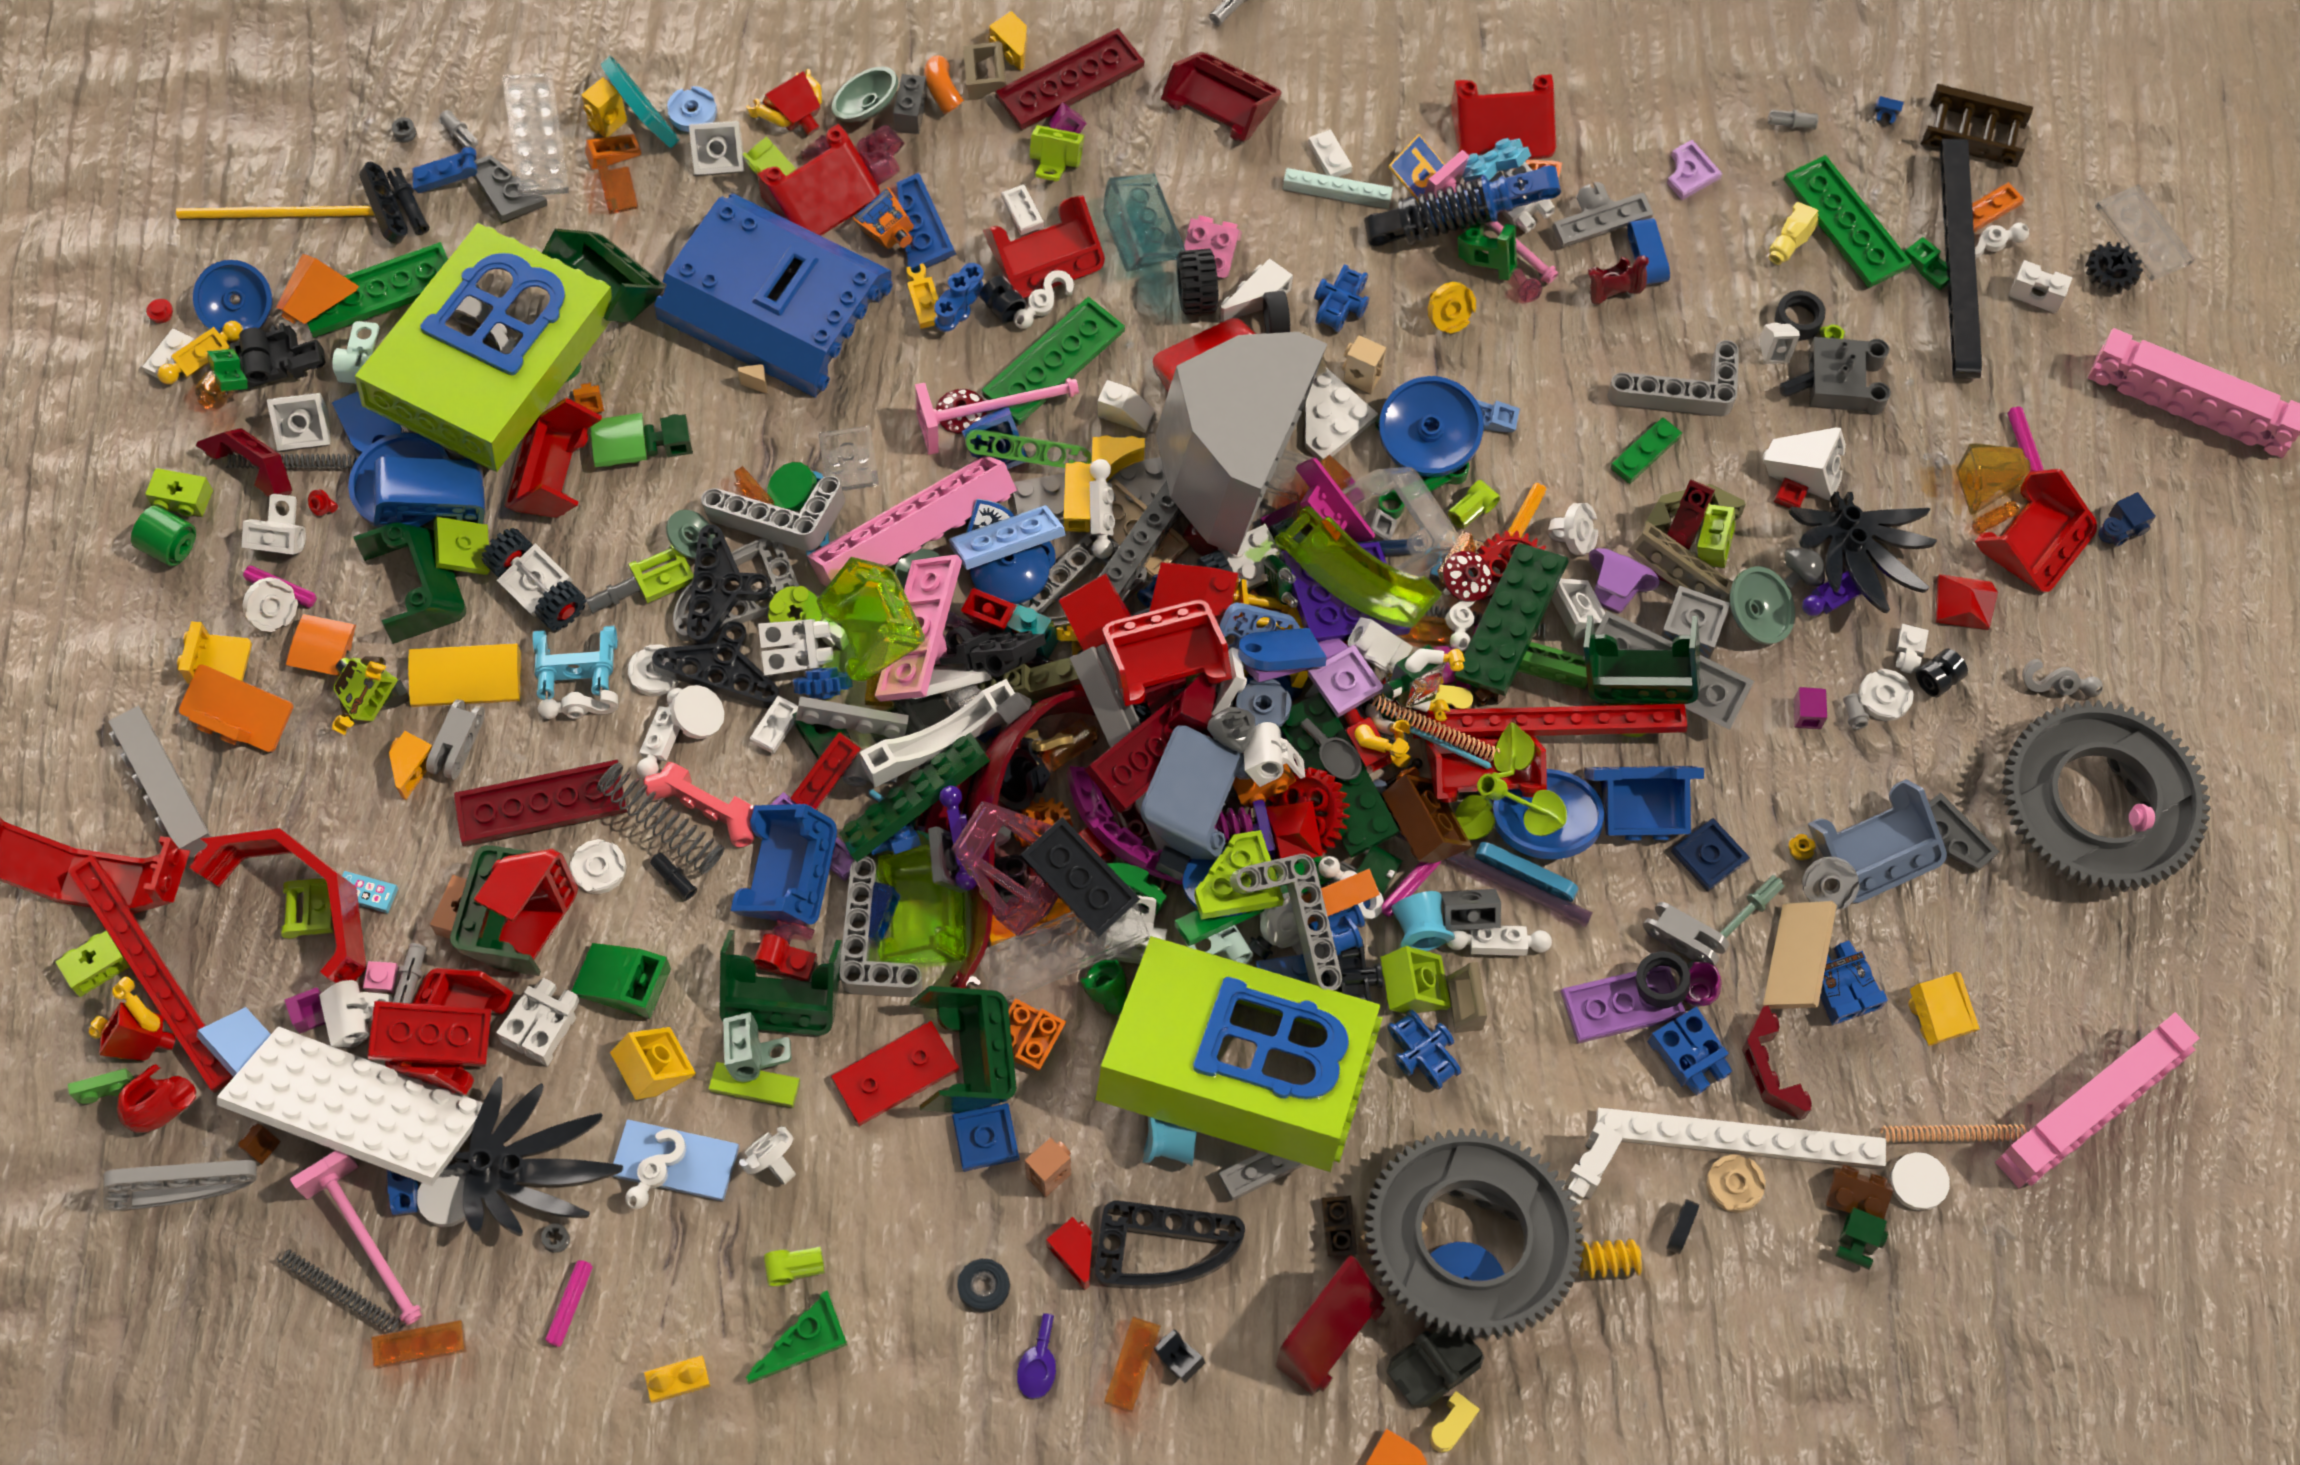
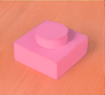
M368 961L363 986L366 992L394 993L399 968L397 963Z

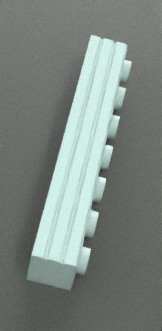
M1286 168L1283 182V190L1389 209L1393 190L1392 187Z

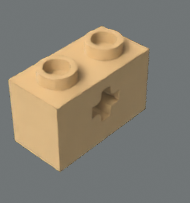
M1358 335L1354 344L1350 342L1344 353L1346 360L1342 367V370L1345 371L1343 382L1371 394L1382 376L1386 347Z

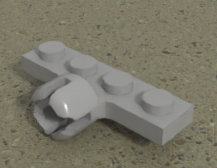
M1594 182V188L1590 184L1582 187L1576 195L1582 213L1555 221L1552 225L1561 248L1626 227L1630 221L1652 218L1653 211L1644 192L1619 201H1612L1604 184L1600 182Z

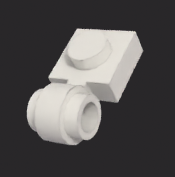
M1906 624L1901 625L1896 651L1899 652L1896 667L1900 668V671L1911 674L1920 667L1921 658L1925 653L1929 630Z

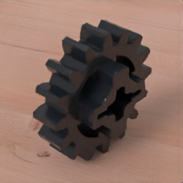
M2109 241L2105 247L2099 244L2096 250L2093 249L2085 263V266L2088 267L2086 275H2093L2090 282L2094 283L2097 281L2099 289L2103 288V286L2107 287L2108 293L2112 289H2116L2118 293H2121L2123 288L2129 291L2132 285L2137 284L2143 271L2140 268L2142 260H2135L2138 253H2130V246H2126L2123 249L2120 242H2117L2116 246H2112Z

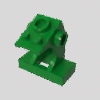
M1477 223L1476 226L1469 228L1457 237L1458 257L1469 265L1499 269V279L1509 281L1517 267L1515 225L1505 224L1499 237L1488 238L1484 236V224Z

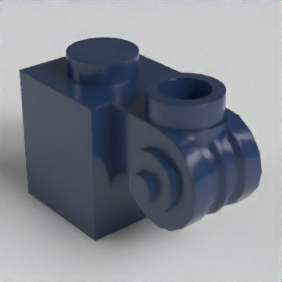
M2136 492L2115 503L2108 514L2110 518L2104 521L2098 531V536L2103 542L2108 544L2114 543L2118 547L2127 542L2129 537L2134 535L2139 537L2147 533L2151 529L2150 525L2156 515L2139 492Z

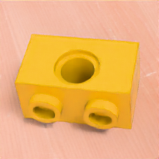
M604 77L581 94L584 104L583 109L588 119L587 125L594 133H600L603 137H609L627 122L622 96L614 85Z

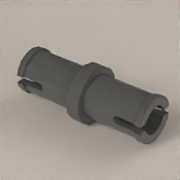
M631 576L614 586L610 584L606 586V590L585 599L592 614L613 603L615 605L619 604L620 600L640 592L641 589L634 576Z

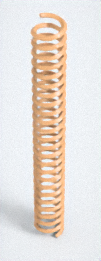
M1378 696L1372 703V706H1374L1379 699L1376 708L1377 712L1384 701L1381 714L1389 703L1386 716L1389 715L1391 708L1394 706L1391 718L1394 717L1396 710L1399 708L1396 720L1399 719L1403 710L1404 713L1401 720H1404L1409 712L1406 720L1409 722L1414 714L1410 724L1411 727L1419 716L1415 726L1416 729H1418L1420 722L1424 718L1420 731H1423L1425 724L1429 720L1425 733H1428L1430 726L1433 724L1430 735H1433L1435 728L1438 726L1435 738H1437L1440 730L1443 728L1440 740L1443 739L1448 730L1445 742L1448 741L1453 732L1450 744L1453 743L1458 734L1455 747L1463 736L1460 749L1468 738L1465 751L1468 750L1473 740L1469 750L1470 753L1473 752L1478 742L1474 752L1475 755L1478 754L1483 744L1479 757L1483 756L1485 749L1488 747L1484 759H1487L1489 752L1493 749L1489 758L1490 762L1493 760L1496 751H1498V754L1500 753L1499 748L1495 749L1494 746L1490 747V744L1485 745L1484 741L1480 743V740H1475V737L1470 738V735L1466 736L1465 733L1461 734L1460 731L1451 730L1450 726L1446 727L1445 724L1441 725L1440 722L1431 721L1430 717L1426 719L1425 715L1421 717L1420 713L1416 715V711L1406 710V707L1396 705V702L1391 703V700L1387 701L1386 698L1382 699L1381 696Z
M1987 1124L1985 1127L1983 1125L1979 1127L1977 1125H1969L1968 1127L1966 1125L1962 1127L1960 1125L1956 1127L1954 1125L1951 1127L1948 1125L1945 1127L1943 1125L1939 1127L1937 1125L1934 1127L1931 1125L1928 1127L1925 1125L1922 1127L1920 1125L1917 1127L1906 1125L1905 1128L1901 1125L1900 1127L1889 1126L1888 1128L1883 1126L1880 1133H1883L1885 1128L1886 1141L1889 1142V1129L1891 1128V1139L1894 1143L1896 1140L1895 1129H1897V1140L1900 1143V1130L1902 1128L1903 1141L1906 1142V1129L1908 1128V1138L1912 1142V1129L1914 1128V1140L1918 1142L1919 1128L1920 1141L1923 1142V1130L1925 1128L1926 1141L1929 1142V1129L1931 1128V1139L1935 1142V1128H1937V1140L1940 1142V1130L1942 1128L1943 1141L1946 1142V1129L1948 1128V1138L1952 1142V1128H1954V1140L1957 1142L1959 1139L1958 1128H1960V1140L1963 1142V1129L1965 1128V1138L1969 1142V1128H1971V1139L1974 1142L1976 1140L1975 1128H1977V1140L1980 1142V1129L1982 1127L1983 1140L1986 1142V1128L1988 1127V1139L1991 1142L1993 1140L1992 1127H1994V1140L1997 1142L1999 1139L1998 1127L2000 1128L2001 1141L2004 1140V1127L2006 1128L2005 1138L2007 1141L2010 1140L2009 1127H2011L2012 1141L2016 1139L2015 1127H2017V1140L2022 1137L2021 1127L2024 1134L2027 1131L2022 1124L2019 1126L2017 1124L2014 1126L2003 1124L2002 1127L1999 1124L1997 1126H1989Z

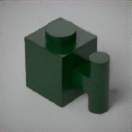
M672 414L668 417L660 418L662 431L655 432L654 425L652 424L644 426L647 454L649 456L657 455V446L662 445L665 447L667 458L693 454L686 414Z
M1853 1208L1846 1217L1838 1241L1851 1247L1847 1249L1839 1245L1835 1256L1870 1270L1873 1259L1862 1254L1865 1252L1872 1255L1878 1248L1884 1247L1889 1233L1884 1231L1887 1221Z

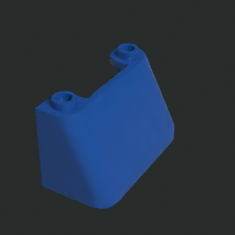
M393 455L381 456L374 462V525L385 526L388 524V519L396 516V520H402V514L456 516V520L462 521V519H465L468 522L483 524L485 497L482 465L469 458L447 460L402 458Z
M807 804L754 805L750 826L753 833L761 838L762 842L751 889L740 888L735 892L730 911L740 916L802 925L816 923L821 911L837 837V827L834 820Z

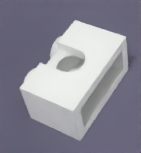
M2024 260L2008 296L2056 314L2067 294L2072 277L2055 272L2054 275L2041 271V266ZM2035 288L2046 292V295L2037 296L2031 290Z

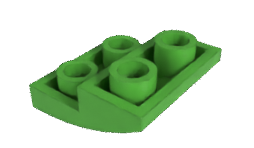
M642 413L602 418L601 421L591 426L595 467H609L615 464L637 463L647 460Z

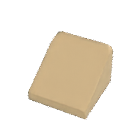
M762 364L738 368L741 385L762 393H768L764 366Z

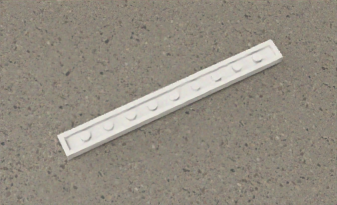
M1597 1109L1596 1124L1599 1121L1624 1136L1621 1140L1623 1142L1884 1169L1886 1166V1138L1616 1109Z

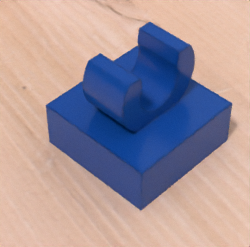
M1880 96L1875 105V109L1880 110L1876 115V121L1881 120L1883 113H1888L1890 115L1889 124H1893L1896 120V114L1902 111L1904 102Z

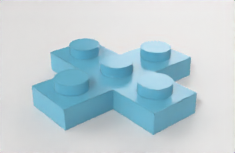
M1502 139L1495 144L1496 147L1484 155H1469L1470 157L1462 178H1464L1465 183L1467 181L1472 182V180L1481 178L1483 175L1490 180L1499 171L1519 168L1531 156L1528 147H1523L1520 139Z

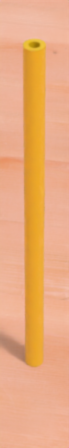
M371 206L176 209L177 219L375 216Z

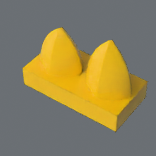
M703 1355L644 1372L652 1404L711 1387Z

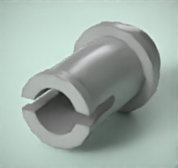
M1853 693L1845 696L1843 702L1849 715L1848 724L1856 730L1865 728L1870 718L1864 711L1860 694Z

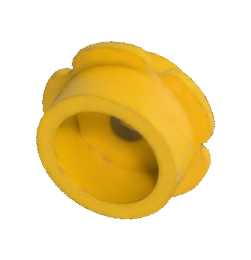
M1798 834L1795 838L1790 839L1788 847L1793 858L1806 860L1814 855L1816 844L1807 835Z

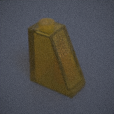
M1977 443L1969 444L1956 468V473L1970 515L1978 513L2023 484L2024 479L2030 472V462L2028 458H2025L2022 448Z

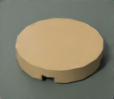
M1731 1154L1721 1157L1712 1165L1707 1174L1706 1187L1709 1196L1717 1206L1729 1212L1741 1213L1751 1210L1760 1202L1764 1194L1766 1181L1762 1170L1755 1161L1740 1157L1741 1155Z

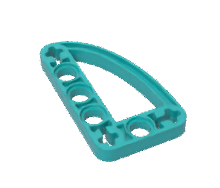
M609 55L600 65L614 87L648 129L669 148L675 146L680 141L678 136L625 69Z

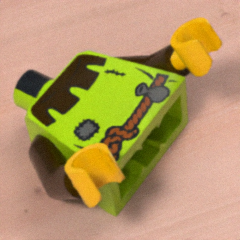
M364 656L362 659L351 658L349 660L348 658H343L338 661L336 670L341 675L334 685V691L339 697L342 714L334 720L332 730L345 736L348 727L351 728L354 725V719L374 721L398 681L396 677L385 670L386 660L383 657Z

